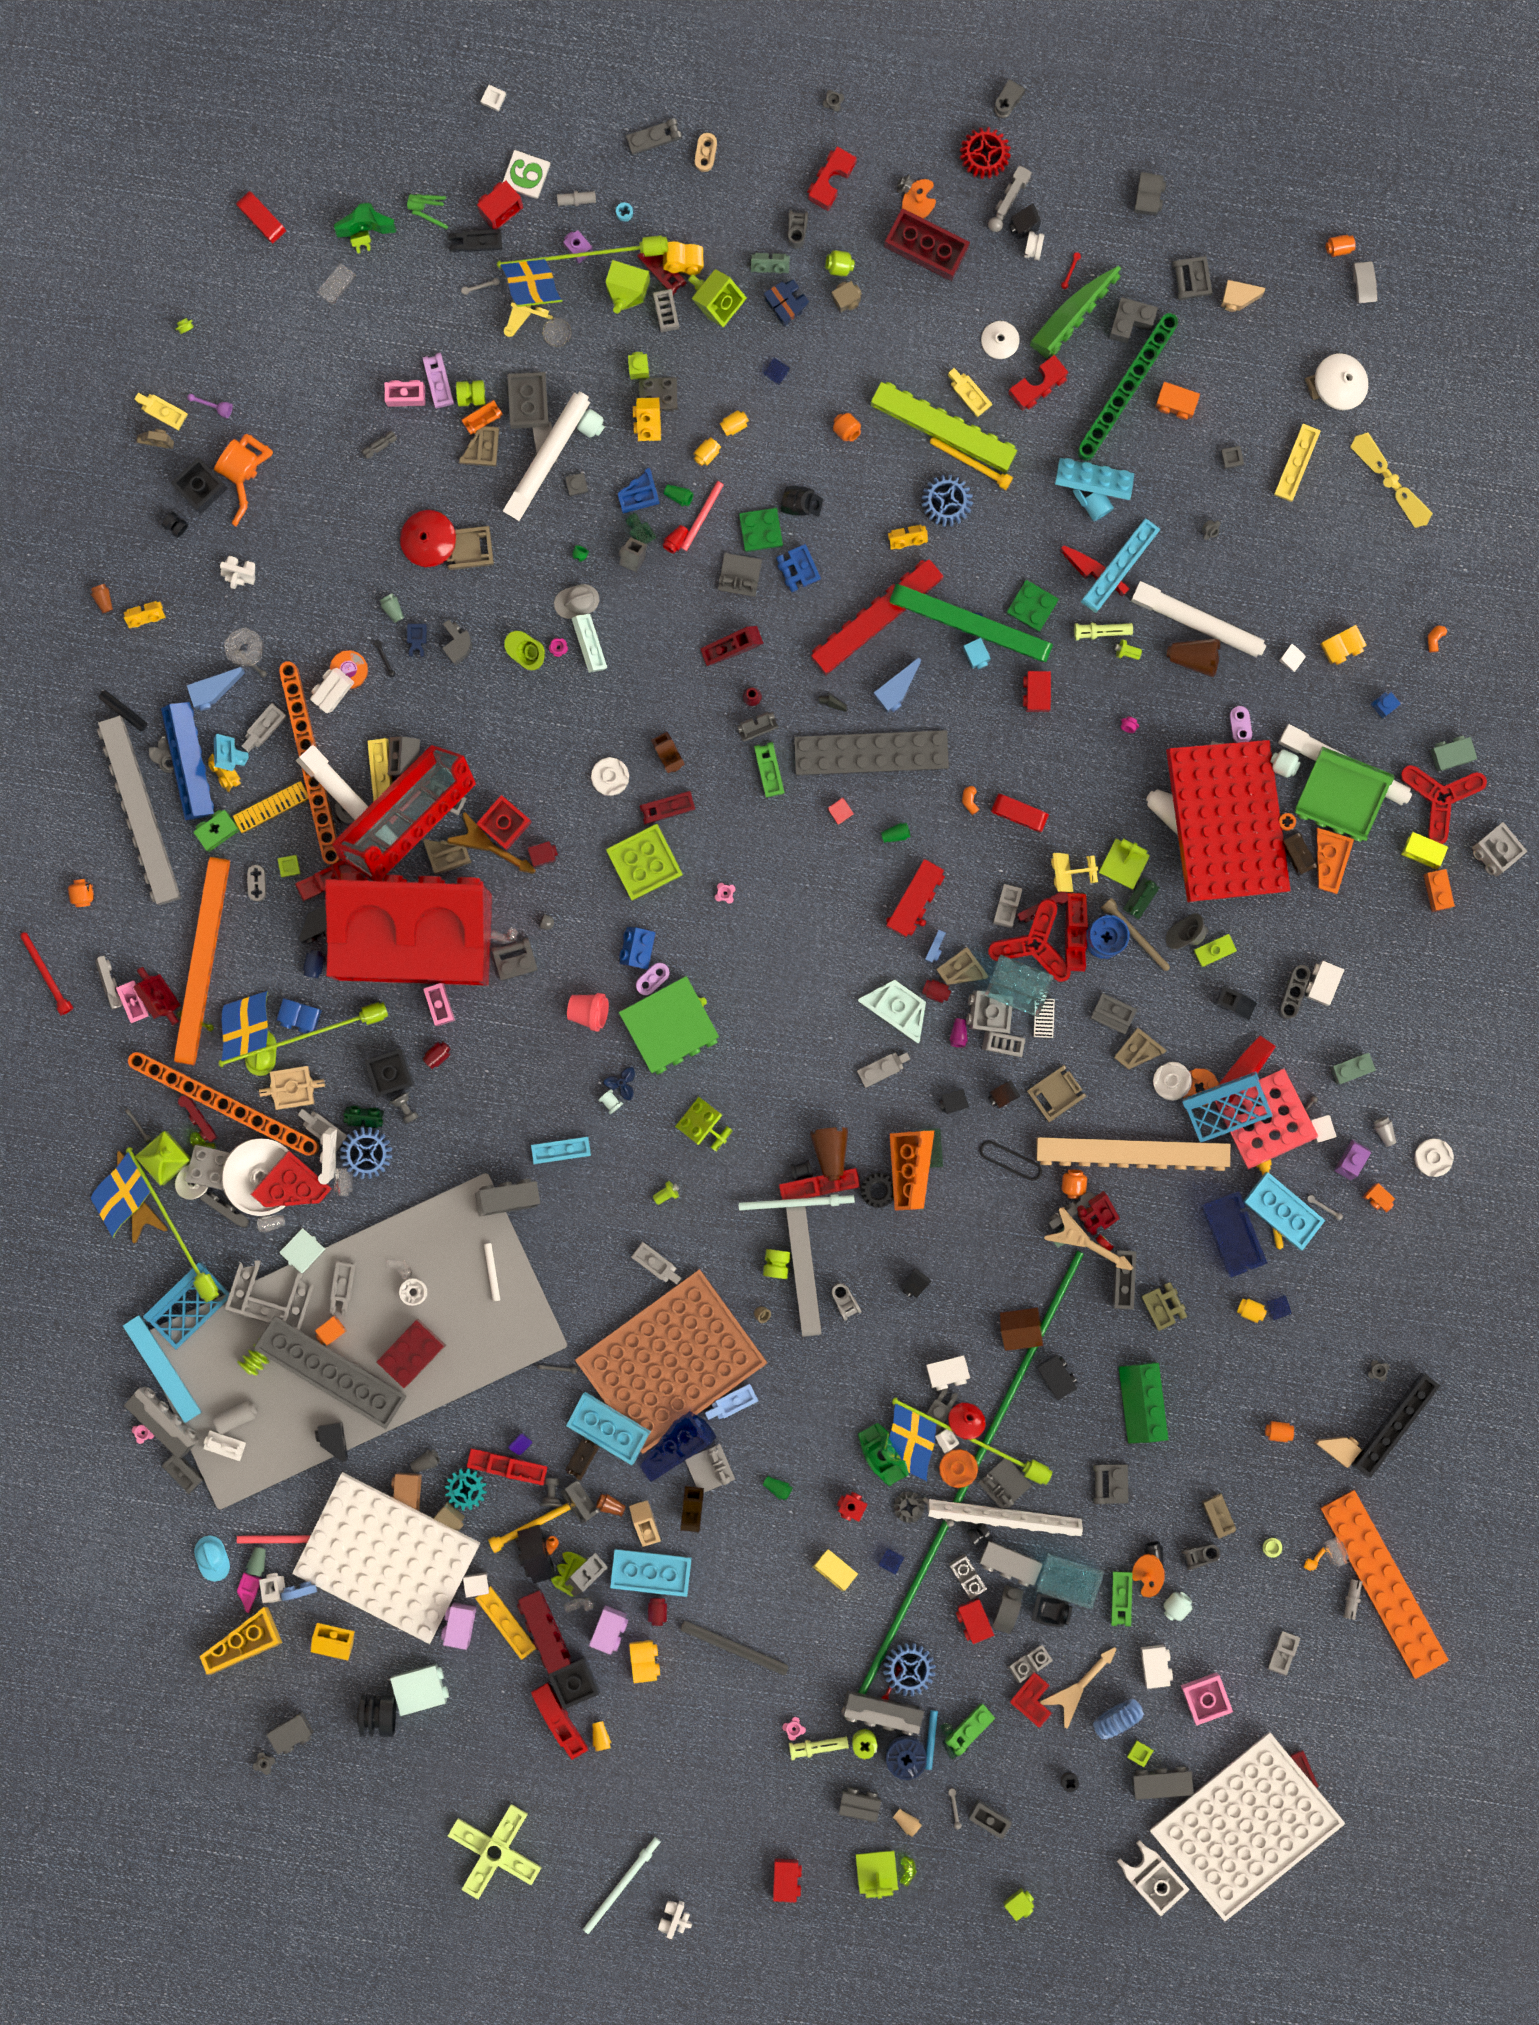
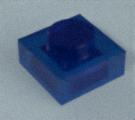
M773 358L764 375L780 385L789 372L790 367Z
M1285 1295L1267 1301L1273 1320L1292 1314Z
M887 1548L878 1566L896 1575L905 1557Z

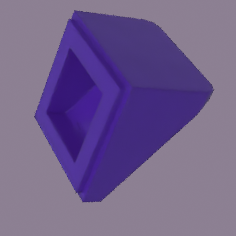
M521 1433L509 1445V1449L517 1455H521L532 1444V1441L524 1433Z

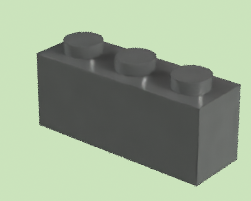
M1115 1250V1255L1119 1257L1124 1256L1133 1266V1269L1117 1268L1114 1263L1112 1308L1134 1310L1136 1251Z
M1176 1766L1175 1770L1156 1768L1153 1772H1148L1147 1769L1136 1770V1773H1132L1135 1800L1194 1795L1192 1771L1186 1769V1766Z

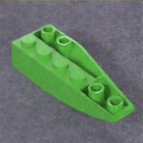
M1117 266L1100 275L1071 296L1031 340L1030 346L1047 360L1050 356L1056 355L1061 349L1062 341L1066 343L1072 336L1073 328H1078L1085 320L1083 316L1087 312L1090 314L1097 305L1095 304L1097 299H1103L1108 293L1107 287L1111 283L1114 285L1119 280L1121 268Z

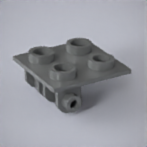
M677 377L639 378V398H659L661 412H663V409L672 412L678 410Z
M725 553L718 591L756 597L762 559Z
M1006 1458L978 1482L1001 1509L1010 1508L1032 1486L1014 1464Z

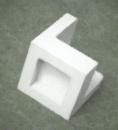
M1329 1115L1311 1120L1318 1134V1138L1314 1139L1315 1143L1336 1137Z
M487 1572L463 1577L466 1597L489 1593Z

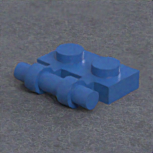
M806 544L788 551L791 559L785 561L783 555L776 557L779 571H782L786 579L784 582L786 586H789L791 593L798 590L796 585L798 581H801L803 587H806L821 580ZM794 565L797 572L795 576H792L789 567Z

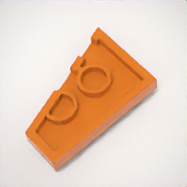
M1316 828L1318 889L1338 894L1354 839Z

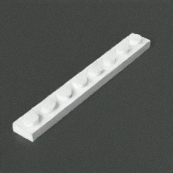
M931 1499L928 1502V1516L936 1519L945 1518L954 1521H968L975 1524L984 1523L992 1526H1007L1013 1529L1023 1528L1031 1531H1046L1052 1534L1062 1533L1069 1536H1082V1519Z

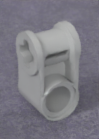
M836 1283L833 1285L831 1293L845 1321L847 1317L857 1312H862L845 1284ZM836 1288H845V1295L842 1297L836 1296Z

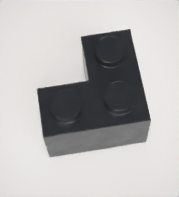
M540 1525L517 1531L519 1539L516 1540L518 1550L521 1551L518 1557L521 1566H524L526 1576L531 1577L534 1584L556 1577L554 1564L548 1553L545 1535Z

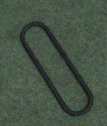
M986 1141L980 1147V1154L983 1158L1027 1180L1036 1181L1042 1175V1168L1038 1163L995 1142ZM987 1144H993L1028 1161L1039 1168V1175L1035 1178H1030L985 1156L983 1147Z

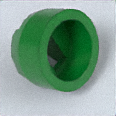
M576 545L572 556L574 560L578 558L579 562L587 558L589 551L582 546Z

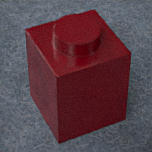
M550 841L528 848L534 868L555 862V856H558L556 846L551 845Z

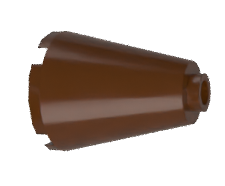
M1220 639L1172 643V646H1168L1167 658H1170V662L1209 677H1215L1219 663L1217 650H1220Z
M837 1127L815 1130V1133L811 1131L810 1138L824 1178H828V1181L840 1180L839 1177L843 1176L848 1128L842 1127V1131H837Z

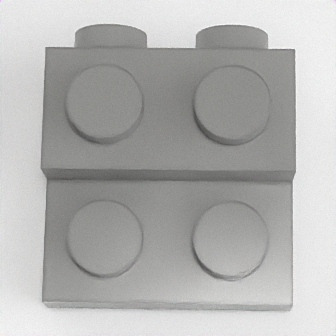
M1504 822L1471 847L1474 850V857L1482 860L1486 865L1487 873L1495 877L1503 873L1527 852Z
M973 991V994H970L968 998L971 1012L966 1016V1024L969 1025V1029L1010 1033L1014 995Z

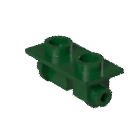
M1143 878L1123 910L1139 920L1158 892L1159 887L1153 881Z
M356 1105L346 1107L343 1115L344 1123L352 1126H361L362 1120H365V1127L379 1128L383 1126L382 1118L385 1111L374 1107L364 1109Z

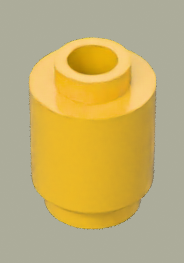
M737 410L725 417L720 425L727 436L731 434L733 436L748 427L746 423L749 420L744 411L740 413Z
M711 437L708 440L705 439L694 451L695 457L693 459L700 466L703 464L708 466L718 455L721 446Z
M1242 1298L1237 1313L1241 1314V1317L1258 1323L1259 1320L1263 1321L1267 1310H1264L1265 1305L1251 1299L1246 1300Z

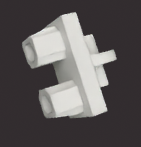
M228 556L225 562H221V576L225 577V581L231 582V588L235 589L237 584L244 586V583L254 585L255 563L246 561L243 567L237 566L238 559L232 556Z
M679 1900L678 1903L668 1901L664 1912L674 1916L672 1921L661 1918L658 1930L666 1933L667 1938H673L677 1924L680 1925L678 1929L680 1933L684 1932L685 1927L691 1928L692 1923L688 1921L690 1914L684 1913L683 1918H680L685 1903Z

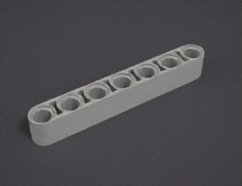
M805 1206L786 1207L802 1337L822 1335Z

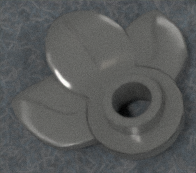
M164 735L158 743V748H149V757L153 762L159 764L162 771L172 773L174 772L167 736ZM165 761H171L172 766L167 767L165 765Z

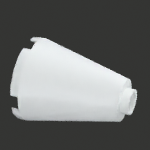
M1158 789L1155 792L1151 791L1146 798V801H1148L1147 806L1178 835L1172 794Z

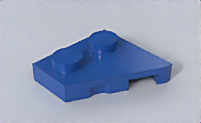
M647 468L643 475L638 479L635 478L628 487L618 493L623 513L660 504L650 468Z

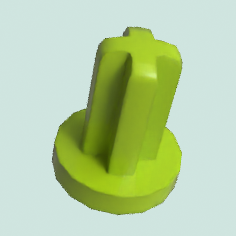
M1123 639L1119 644H1116L1114 649L1117 651L1116 657L1120 659L1122 656H1127L1139 660L1142 654L1141 649L1127 645V641Z
M667 1181L665 1183L666 1187L653 1195L654 1201L660 1205L671 1197L674 1199L678 1198L677 1190H679L677 1184L673 1185L670 1181Z

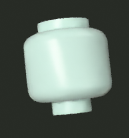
M588 409L578 422L577 429L589 438L595 434L599 436L605 427L602 425L603 417L592 409Z
M1284 749L1279 753L1275 752L1270 761L1273 764L1272 770L1286 778L1291 775L1294 776L1300 766L1298 756Z
M1174 1592L1163 1604L1166 1610L1164 1614L1172 1621L1174 1619L1181 1621L1192 1610V1600L1183 1592Z

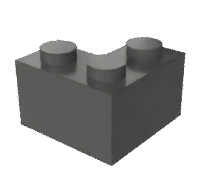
M1121 297L1109 339L1127 344L1133 326L1151 331L1158 307Z

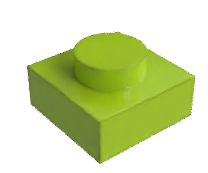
M297 855L277 858L282 878L301 874Z
M1136 1740L1127 1758L1145 1767L1154 1750Z

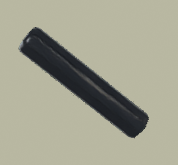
M103 690L100 693L99 699L141 732L146 729L147 722L108 691Z

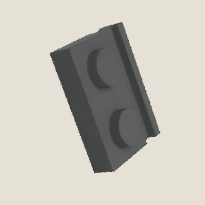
M1102 993L1090 1019L1126 1035L1137 1009Z

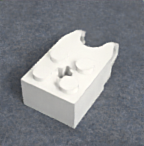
M1139 1840L1136 1844L1143 1855L1140 1865L1131 1867L1120 1858L1117 1860V1863L1122 1867L1125 1878L1156 1913L1162 1916L1189 1891V1888L1155 1851L1147 1848ZM1158 1883L1165 1884L1163 1892L1156 1890Z

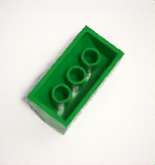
M1152 1362L1119 1366L1128 1444L1167 1441L1168 1432L1159 1363Z

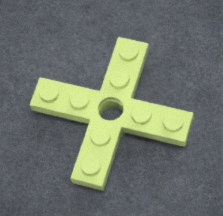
M511 1804L492 1837L463 1820L457 1819L448 1837L481 1855L462 1888L464 1892L479 1899L498 1866L532 1885L542 1867L509 1848L528 1813ZM491 1846L499 1847L501 1856L497 1859L491 1858L487 1853L488 1848Z

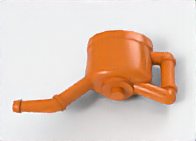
M244 434L240 442L233 439L221 454L214 468L215 472L236 484L240 507L234 520L232 519V524L235 526L239 524L238 522L247 510L248 501L243 485L244 481L250 478L254 479L257 475V466L273 454V451L267 445L265 446L249 434ZM249 443L262 453L257 456L245 446Z

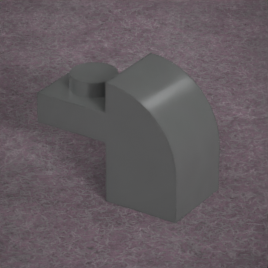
M448 619L443 625L454 640L442 649L456 666L469 655L472 648V640L467 630L460 634L459 632L462 630L456 622L451 623Z
M1007 1585L1004 1586L1000 1604L995 1612L992 1624L993 1629L1007 1634L1011 1633L1021 1607L1022 1590Z

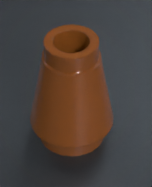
M105 584L91 588V596L102 613L113 610L109 588H106Z
M602 1493L596 1503V1508L600 1512L619 1516L623 1515L626 1507L609 1494L604 1495Z

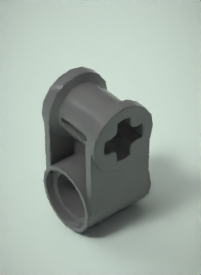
M1009 79L995 102V114L999 118L1008 117L1024 96L1026 89Z
M789 210L788 244L794 249L801 248L805 243L808 211L798 213ZM793 235H799L801 236V239L799 241H795L791 237Z
M1213 1543L1194 1546L1181 1551L1185 1555L1187 1570L1215 1562L1220 1557V1550ZM1207 1549H1216V1555L1214 1557H1207Z

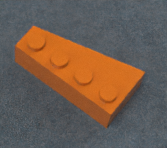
M934 1131L890 1133L895 1210L924 1208Z

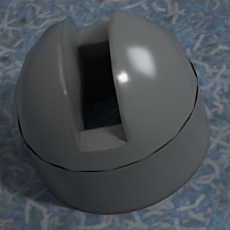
M543 914L539 928L549 930L554 926V920L550 915Z

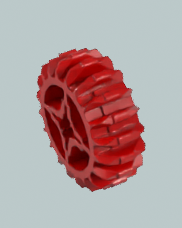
M980 127L979 133L972 130V136L967 134L966 140L962 141L963 147L960 148L962 153L960 160H965L962 166H969L967 172L970 173L973 170L974 177L978 173L981 174V179L984 178V174H987L988 179H991L992 173L997 177L999 175L998 170L1003 172L1005 170L1004 166L1009 164L1007 159L1011 157V154L1008 153L1011 148L1010 146H1005L1008 144V140H1002L1003 133L998 136L996 135V129L991 133L990 127H987L986 132H983V128ZM987 140L992 141L998 147L989 145ZM980 141V147L975 149L974 152H970L972 145ZM983 146L984 150L988 152L987 159L986 156H984V153L982 154ZM997 154H1001L1000 159L995 164L990 165V159L996 157ZM979 160L984 166L978 165L974 161Z

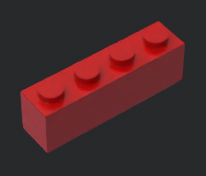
M926 859L923 860L886 926L888 929L904 938H907L908 934L910 936L913 935L917 928L914 923L917 918L922 919L927 910L924 908L926 902L931 903L936 894L933 891L935 886H940L945 878L942 875L944 872L942 868Z

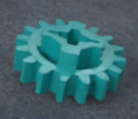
M470 1468L467 1469L466 1473L460 1469L459 1475L454 1472L452 1474L454 1479L448 1478L447 1481L450 1485L445 1486V1489L449 1490L445 1496H451L449 1503L455 1502L454 1508H457L459 1505L462 1506V1511L465 1510L466 1506H468L469 1510H472L473 1504L477 1507L480 1506L478 1500L484 1501L485 1498L482 1494L487 1493L486 1490H483V1487L487 1484L481 1483L483 1476L477 1477L478 1471L471 1474ZM467 1477L473 1478L477 1483L469 1482ZM459 1479L460 1485L458 1488L453 1489L455 1482ZM464 1484H466L467 1487L471 1488V1490L468 1492V1496L465 1492L461 1491V1489L464 1487ZM479 1490L476 1499L473 1500L472 1494L474 1491ZM455 1496H461L465 1502L459 1501Z

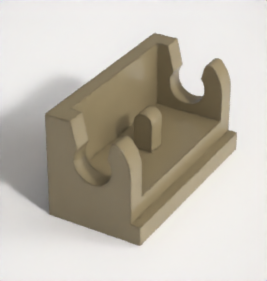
M1221 1493L1201 1501L1218 1539L1237 1530Z

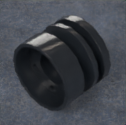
M367 1695L361 1696L357 1710V1725L360 1737L366 1736L367 1728H369L370 1737L374 1736L375 1728H379L380 1737H394L396 1726L395 1696L382 1695L380 1704H376L375 1695H371L370 1704H368Z

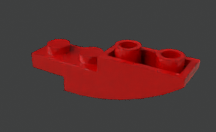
M547 1682L532 1691L531 1694L545 1722L571 1760L588 1751L587 1744L569 1719L566 1709L563 1710L557 1695Z

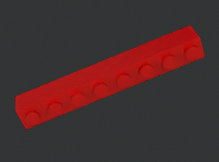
M930 559L926 562L922 560L915 566L916 570L911 574L907 572L900 578L901 582L899 585L926 594L942 581L944 576ZM895 584L885 591L887 594L882 598L880 596L875 598L871 602L872 606L867 610L863 608L856 614L858 618L853 622L847 621L841 627L842 631L838 634L836 632L831 634L826 639L828 642L822 646L820 644L812 650L811 659L825 676L906 610L889 602Z

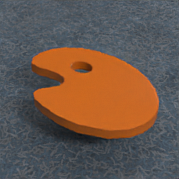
M922 179L913 183L908 193L903 197L902 208L923 219L927 217L936 204L935 199L926 197L927 193L934 187L933 182ZM918 189L923 190L921 194H917Z
M1151 1554L1141 1556L1133 1567L1132 1579L1133 1581L1142 1580L1144 1583L1141 1590L1142 1596L1153 1597L1158 1594L1163 1586L1164 1568L1156 1556ZM1153 1581L1154 1586H1150L1149 1582Z

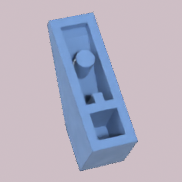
M917 658L874 692L873 696L887 713L889 711L895 712L902 706L900 703L903 701L921 663L920 658Z
M239 667L187 685L194 708L200 709V711L211 708V705L215 704L245 674L244 669Z

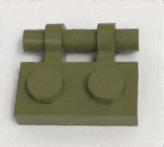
M1171 1282L1164 1284L1167 1291L1164 1294L1157 1288L1141 1296L1158 1331L1176 1323L1173 1317L1175 1314H1178L1180 1320L1188 1317L1185 1312L1186 1308L1184 1304H1181L1177 1296L1178 1292L1176 1288H1173ZM1168 1298L1171 1299L1174 1308L1171 1310L1165 1301Z

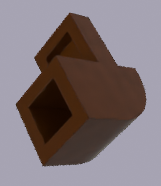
M668 731L651 739L667 773L676 772L685 765Z

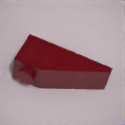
M748 626L702 647L700 650L706 666H710L747 652L764 643L758 627Z

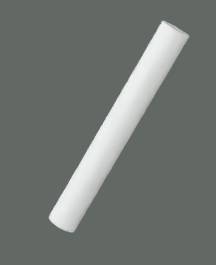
M491 1243L484 1244L492 1300L499 1301L500 1295Z

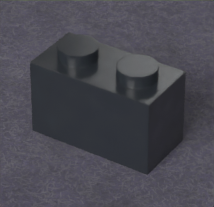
M1054 1355L1036 1367L1056 1400H1060L1078 1389L1075 1385L1078 1382L1073 1373L1068 1374L1065 1368L1068 1365L1063 1357L1058 1358L1057 1355Z

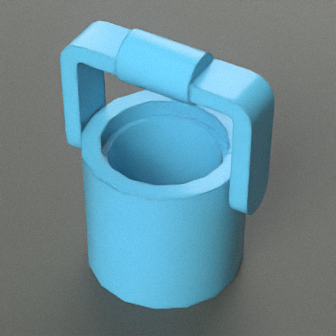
M1073 489V493L1080 504L1086 509L1093 522L1114 509L1106 495L1092 493L1085 498L1079 489Z

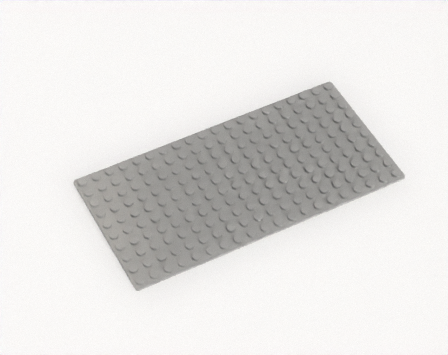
M484 1173L326 1247L318 1258L301 1273L303 1277L300 1280L308 1287L313 1285L314 1288L300 1331L319 1342L316 1338L317 1333L315 1330L333 1316H336L347 1332L326 1347L407 1396L387 1429L359 1414L269 1358L268 1364L262 1363L264 1366L263 1370L257 1369L259 1373L257 1376L249 1375L238 1365L237 1361L244 1363L242 1356H250L247 1350L255 1351L253 1344H257L258 1339L269 1324L226 1312V1303L177 1350L155 1328L150 1330L202 1411V1413L184 1424L193 1429L197 1434L196 1436L200 1439L194 1444L191 1452L218 1509L221 1510L334 1457L320 1446V1442L316 1441L315 1431L318 1430L317 1427L320 1425L343 1422L346 1447L349 1450L567 1347L563 1333L507 1213L478 1216L475 1193L482 1186L493 1185L489 1174ZM491 1243L500 1295L499 1301L492 1300L484 1244ZM336 1261L356 1264L351 1299L348 1303L346 1317L341 1316L343 1301H337L336 1312L334 1315H330V1297ZM288 1265L255 1280L250 1297L287 1308L297 1274L300 1272L293 1265ZM412 1278L423 1281L427 1287V1297L421 1304L414 1306L405 1304L399 1295L402 1283ZM412 1288L409 1293L415 1296L417 1290ZM223 1295L213 1301H221L226 1295ZM210 1303L199 1307V1315H207L210 1312ZM196 1309L187 1312L186 1315H196ZM182 1317L172 1319V1328H182ZM185 1317V1328H193L196 1325V1317ZM419 1319L446 1346L404 1389L376 1362ZM169 1321L159 1326L161 1328H169ZM172 1330L171 1338L176 1344L182 1339V1330ZM165 1393L173 1413L180 1416L177 1410L175 1409L174 1405L168 1398L167 1394ZM246 1401L255 1404L258 1410L255 1419L222 1434L246 1442L240 1461L203 1449L205 1445L204 1440L208 1436L209 1430L219 1433L213 1422L214 1416Z

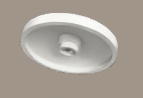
M262 1138L245 1141L234 1148L224 1162L221 1175L222 1187L228 1200L237 1209L256 1216L270 1215L283 1209L285 1206L264 1207L250 1193L289 1150L276 1141Z

